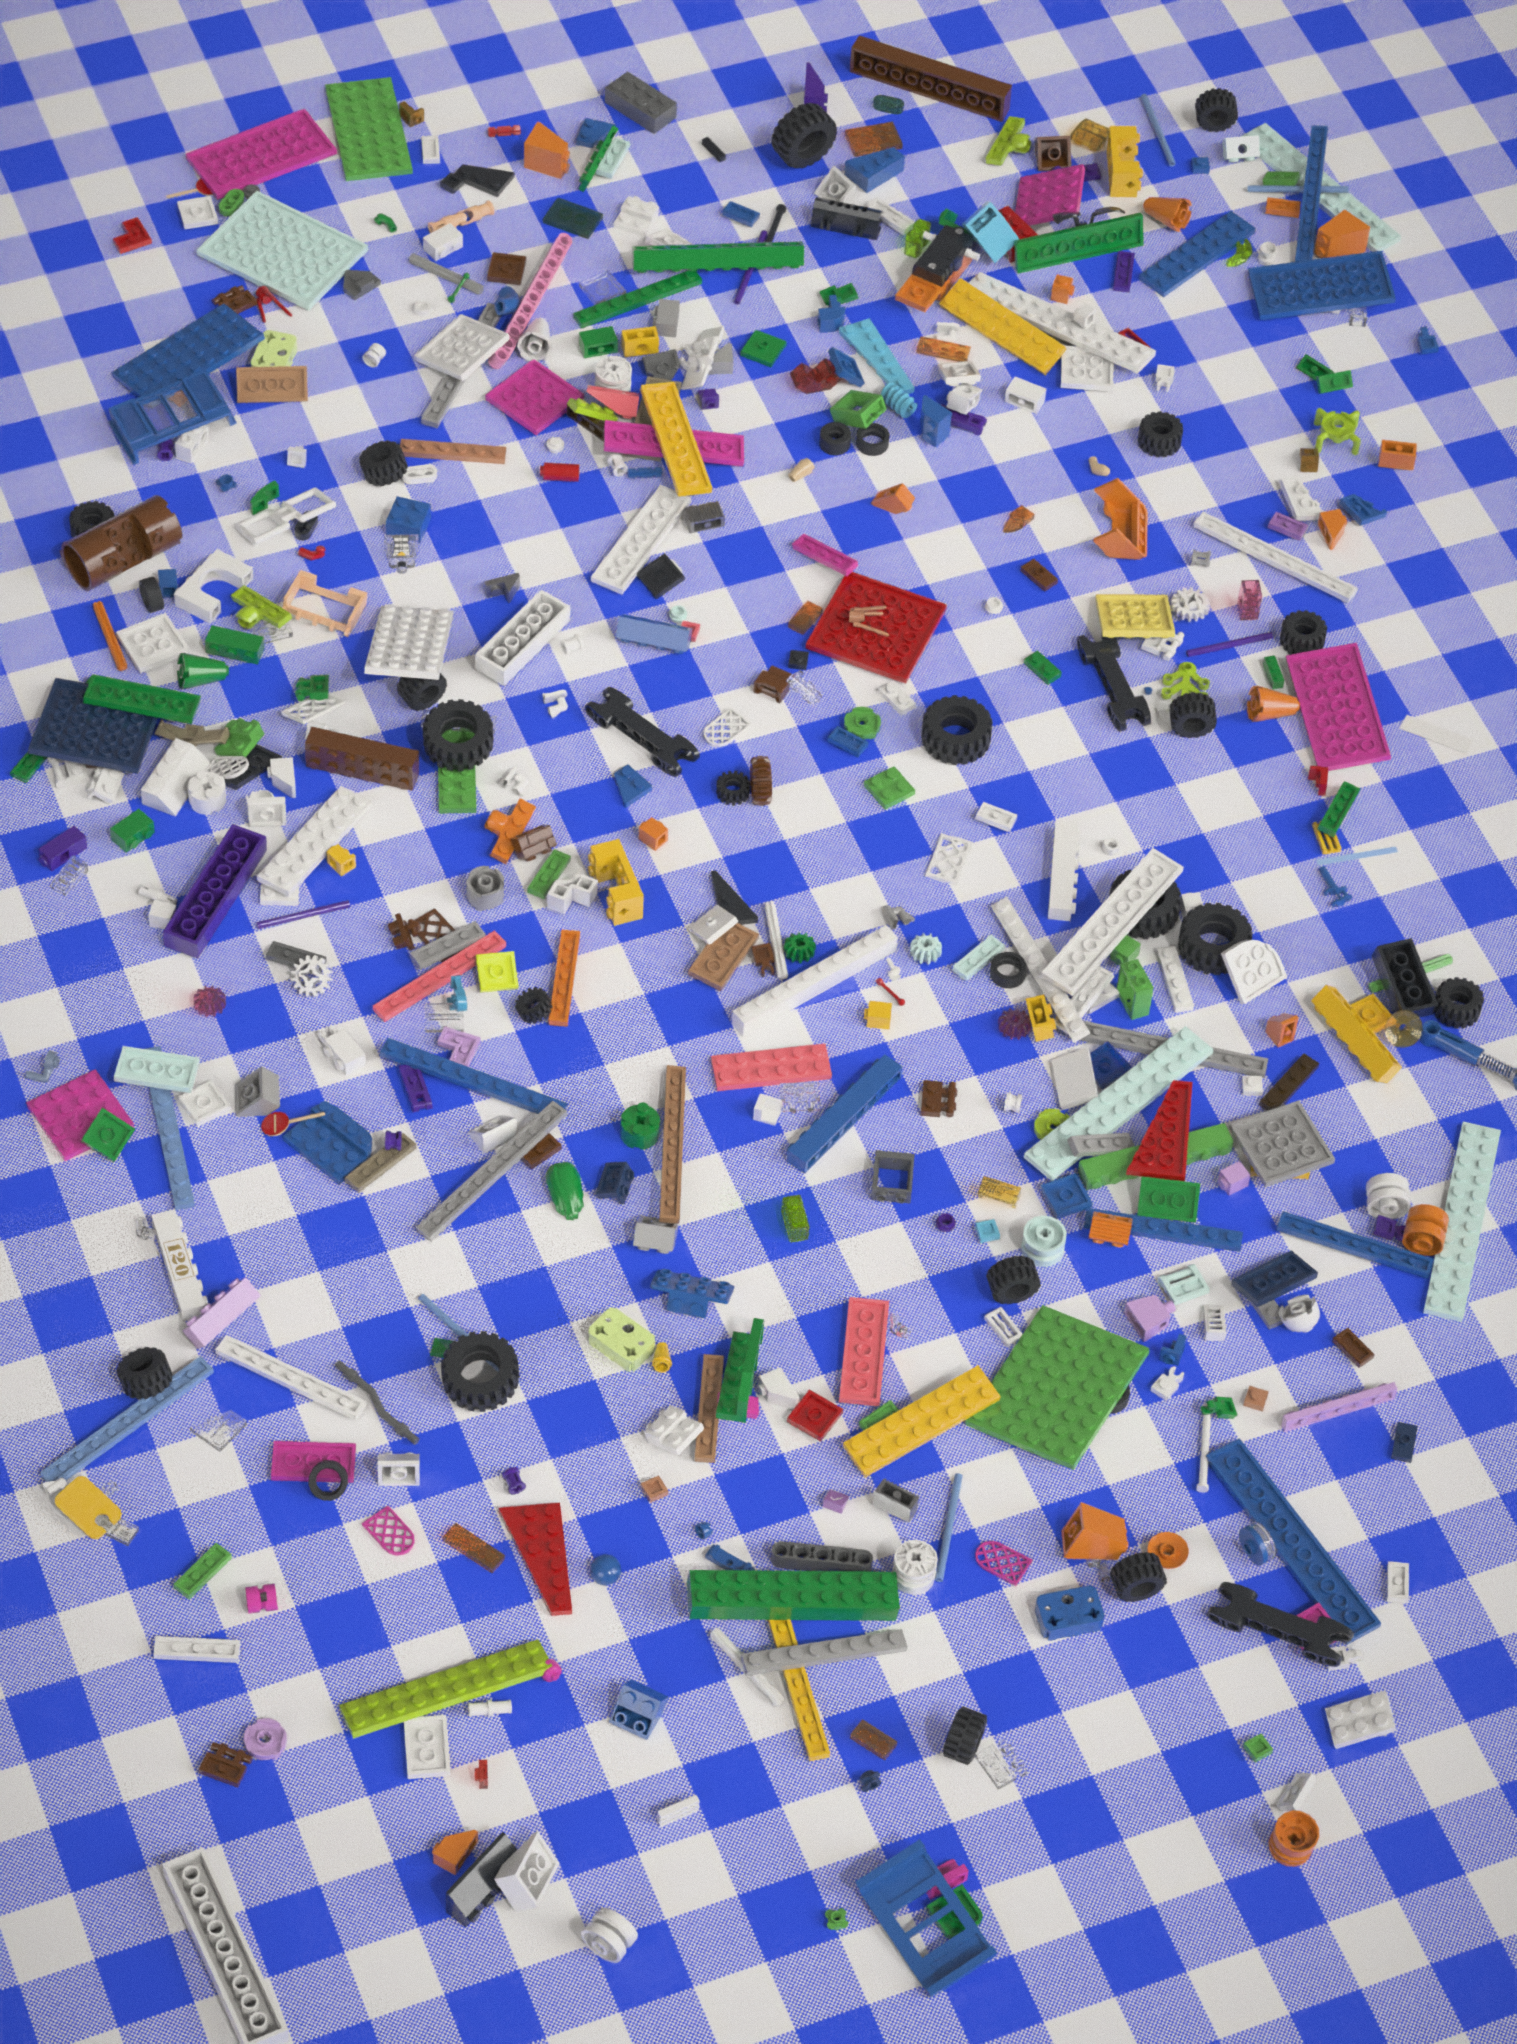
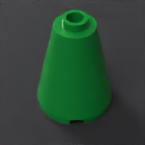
M180 653L178 656L177 664H180V667L177 670V681L181 689H189L222 681L229 675V667L224 661L188 653Z

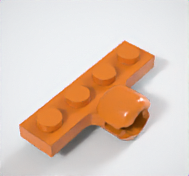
M519 798L510 816L496 809L491 812L484 826L487 830L498 836V840L490 854L491 857L507 864L515 849L511 838L523 833L536 806Z

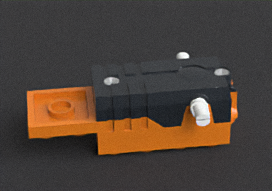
M945 225L937 235L927 231L924 232L923 238L930 240L932 243L914 264L911 276L897 292L895 300L924 313L935 300L941 302L972 260L978 261L980 258V254L974 252L975 240L973 236L964 233L962 227L953 228Z

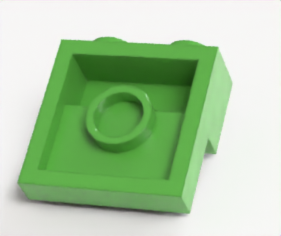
M242 718L230 720L225 726L230 732L226 744L219 743L214 751L216 755L243 756L246 758L264 735L260 723L256 720L248 722Z

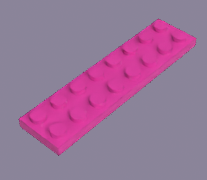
M605 420L604 451L664 458L653 425ZM692 430L703 462L743 467L744 435Z

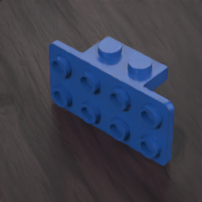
M661 1269L656 1271L650 1288L669 1292L667 1311L705 1319L709 1301L728 1304L735 1286L726 1281L717 1282L707 1277L698 1278L688 1273L679 1274L669 1269Z

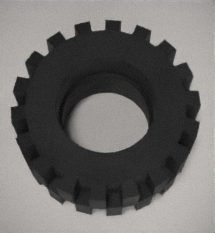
M1212 88L1210 91H1204V94L1201 93L1199 98L1196 99V118L1198 125L1202 129H1208V132L1226 131L1227 128L1230 129L1231 125L1236 123L1238 119L1237 102L1232 92H1228L1227 89Z
M1158 411L1157 413L1151 412L1150 415H1145L1139 427V447L1145 453L1148 452L1150 456L1155 455L1159 458L1163 456L1164 458L1167 455H1174V452L1177 453L1181 447L1183 424L1180 423L1179 418H1175V415H1170L1169 412L1162 413V411Z
M386 440L385 442L373 443L359 457V463L366 481L374 486L390 485L401 479L403 474L407 472L408 465L402 448L394 441Z
M87 501L85 504L80 503V506L74 507V511H71L69 516L71 537L73 538L114 517L111 507L106 506L103 502L98 503V501Z
M1297 610L1296 613L1291 612L1290 615L1285 617L1280 633V644L1285 651H1288V654L1292 655L1323 649L1327 625H1325V620H1321L1322 617L1320 615H1315V612L1310 613L1308 610Z
M441 673L439 680L400 677V681L397 683V692L412 710H425L442 698L446 691L447 680Z
M1195 692L1185 693L1182 696L1176 697L1177 699H1174L1172 704H1170L1171 728L1175 731V734L1181 737L1199 738V736H1205L1207 733H1211L1212 729H1215L1217 724L1215 702H1213L1212 698H1209V695Z
M1449 978L1446 982L1443 981L1437 988L1435 997L1438 1007L1434 1012H1436V1018H1440V1022L1442 1024L1446 1023L1448 1027L1454 1026L1456 1029L1462 1027L1463 1029L1467 1025L1472 1026L1474 1022L1478 1021L1484 1002L1483 991L1480 990L1478 985H1474L1472 980L1467 981V978ZM1452 1001H1459L1464 1003L1465 1005H1459Z
M1012 1256L1005 1258L991 1266L986 1275L993 1298L1001 1304L1025 1301L1037 1293L1041 1287V1281L1034 1261L1029 1257Z
M155 1347L139 1348L134 1352L128 1353L118 1363L116 1370L125 1394L130 1398L148 1399L149 1397L156 1396L158 1393H162L165 1388H168L169 1383L173 1379V1374L165 1354L161 1349Z
M1137 1553L1123 1558L1112 1567L1110 1572L1118 1598L1125 1602H1136L1150 1598L1159 1593L1167 1584V1578L1160 1559L1154 1553Z
M962 1706L957 1711L949 1729L943 1748V1755L969 1765L974 1759L987 1724V1715Z

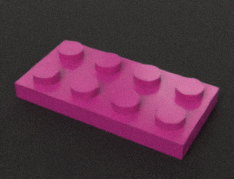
M274 1441L271 1480L309 1482V1475L317 1463L324 1460H334L346 1469L348 1483H354L356 1443ZM329 1468L321 1470L316 1477V1482L340 1483L341 1481L339 1474Z

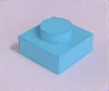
M995 1219L975 1223L980 1243L1000 1239Z

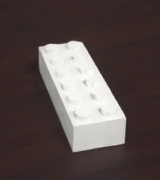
M540 590L475 654V669L505 686L570 621V606L547 592Z

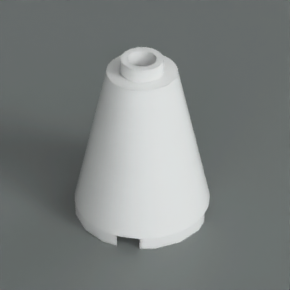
M543 318L534 319L518 340L517 347L520 355L527 361L532 359L536 361L546 360L551 354L552 342L549 324Z

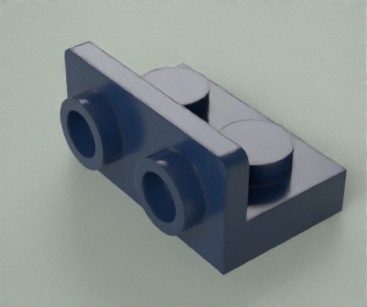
M611 1162L605 1164L595 1193L598 1199L616 1198L620 1204H625L634 1179V1172L628 1163Z

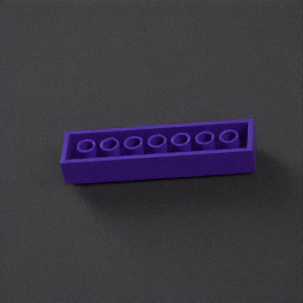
M235 824L231 825L163 931L164 946L197 959L200 957L267 851L266 836Z

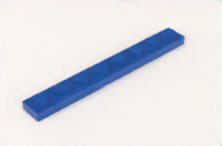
M1086 1208L1084 1228L1087 1229L1091 1228L1093 1212L1096 1211L1132 1218L1130 1232L1132 1236L1235 1252L1241 1251L1242 1231Z
M1285 1211L1282 1212L1276 1231L1427 1279L1434 1263L1433 1258Z

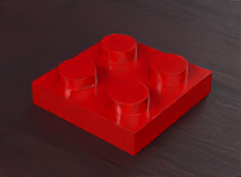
M809 1389L787 1417V1422L821 1442L843 1414V1408Z

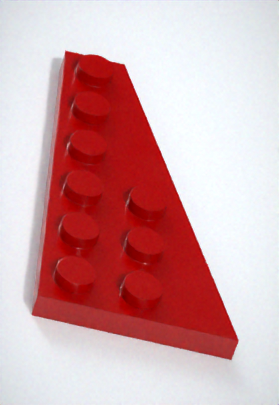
M1172 1081L1154 1120H1152L1138 1151L1135 1153L1126 1171V1175L1185 1181L1193 1082Z
M560 1502L499 1507L498 1512L501 1518H503L506 1528L511 1534L527 1569H529L550 1615H571L572 1603Z

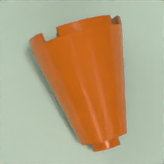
M1149 197L1143 204L1145 213L1177 232H1180L1181 228L1185 229L1192 211H1189V206H1192V204L1186 198Z
M1254 685L1248 694L1251 695V700L1247 701L1248 718L1252 719V722L1295 715L1300 708V702L1297 701L1296 697L1265 687Z

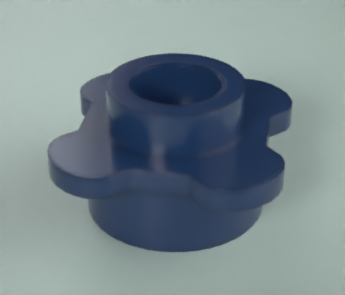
M868 1770L861 1775L860 1782L863 1785L861 1788L863 1792L874 1790L881 1785L879 1780L880 1773L878 1771Z

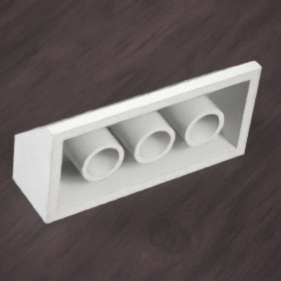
M176 738L141 789L142 804L176 817L189 797L188 783L198 771L205 770L210 762L193 744Z

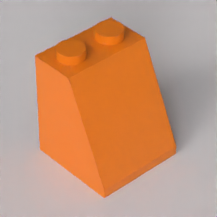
M537 122L524 142V168L562 179L564 174L568 173L570 164H568L570 156L568 143L541 122Z
M1343 210L1318 229L1314 254L1320 258L1364 253L1367 247L1370 226L1347 210Z
M1082 1502L1061 1531L1064 1558L1118 1560L1121 1554L1126 1552L1129 1544L1124 1518Z

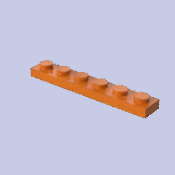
M561 930L551 1000L553 1007L550 1009L549 1025L568 1027L580 931Z

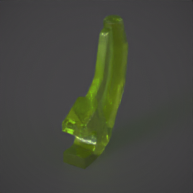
M1247 238L1244 239V245L1239 241L1236 243V254L1227 259V267H1237L1245 263L1252 255V245Z

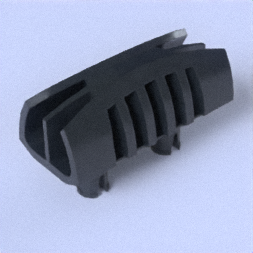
M816 197L811 227L877 240L881 230L880 224L882 219H880L883 210Z

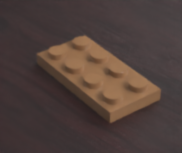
M307 366L236 367L237 403L308 402Z
M736 923L712 944L705 946L688 970V975L722 991L751 950V946H754L759 939V934Z

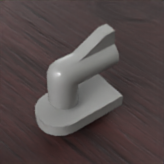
M885 905L882 907L883 917L892 930L897 926L899 920L897 915L904 925L915 921V918L901 906L891 908L889 905Z

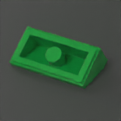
M1305 354L1296 369L1317 381L1316 376L1334 373L1333 370Z

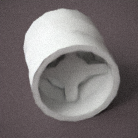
M1264 242L1261 244L1258 256L1260 264L1264 266L1274 264L1277 247L1274 243Z
M373 343L362 357L364 363L372 368L377 367L380 360L385 357L386 350L380 344Z

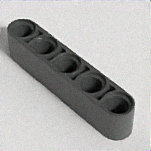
M778 1541L772 1546L771 1563L778 1568L804 1571L871 1572L873 1555L868 1550Z

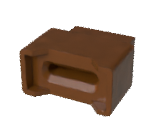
M772 665L768 671L762 670L754 681L753 692L756 694L763 693L775 698L776 702L780 704L789 692L792 674Z

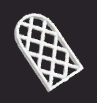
M730 707L707 725L704 730V739L711 746L724 747L749 729L752 723ZM723 719H730V723H723ZM732 719H739V723H732ZM714 726H721V730H714ZM723 726H730V730H723ZM732 726H739V730H732ZM706 733H712V737H706ZM714 733H721V737H714ZM723 733H730V737H723ZM714 740H721V743H714Z
M214 756L205 771L215 772L220 769V772L216 774L224 779H231L243 774L249 766V761L243 756Z

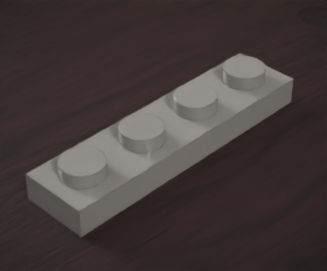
M474 921L410 952V958L419 970H422L469 947L485 937V933L478 923Z
M1129 1133L1078 1135L1067 1139L1074 1157L1103 1155L1134 1147Z

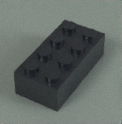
M1412 938L1377 946L1372 954V959L1397 1022L1400 1023L1433 1015L1438 1007V1002Z

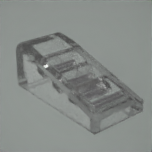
M1366 307L1348 309L1349 326L1366 327Z
M72 855L52 881L50 888L66 896L88 873L87 862Z

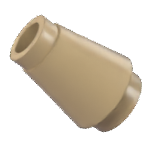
M808 458L801 459L788 474L789 478L796 482L813 473L815 469L814 464Z

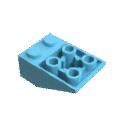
M988 201L961 224L994 263L1014 246V240H1019L1002 214Z

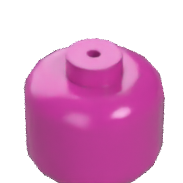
M554 1659L545 1660V1663L548 1665L551 1663L552 1667L548 1668L541 1677L546 1682L556 1681L561 1675L562 1668Z

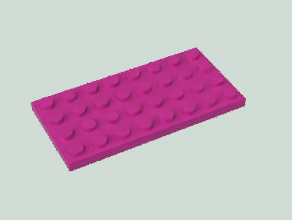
M304 108L186 153V159L216 199L219 200L224 198L232 189L243 190L249 184L258 185L336 155L337 149Z
M1357 642L1286 655V663L1297 701L1300 702V711L1316 766L1329 767L1328 771L1391 760V754Z

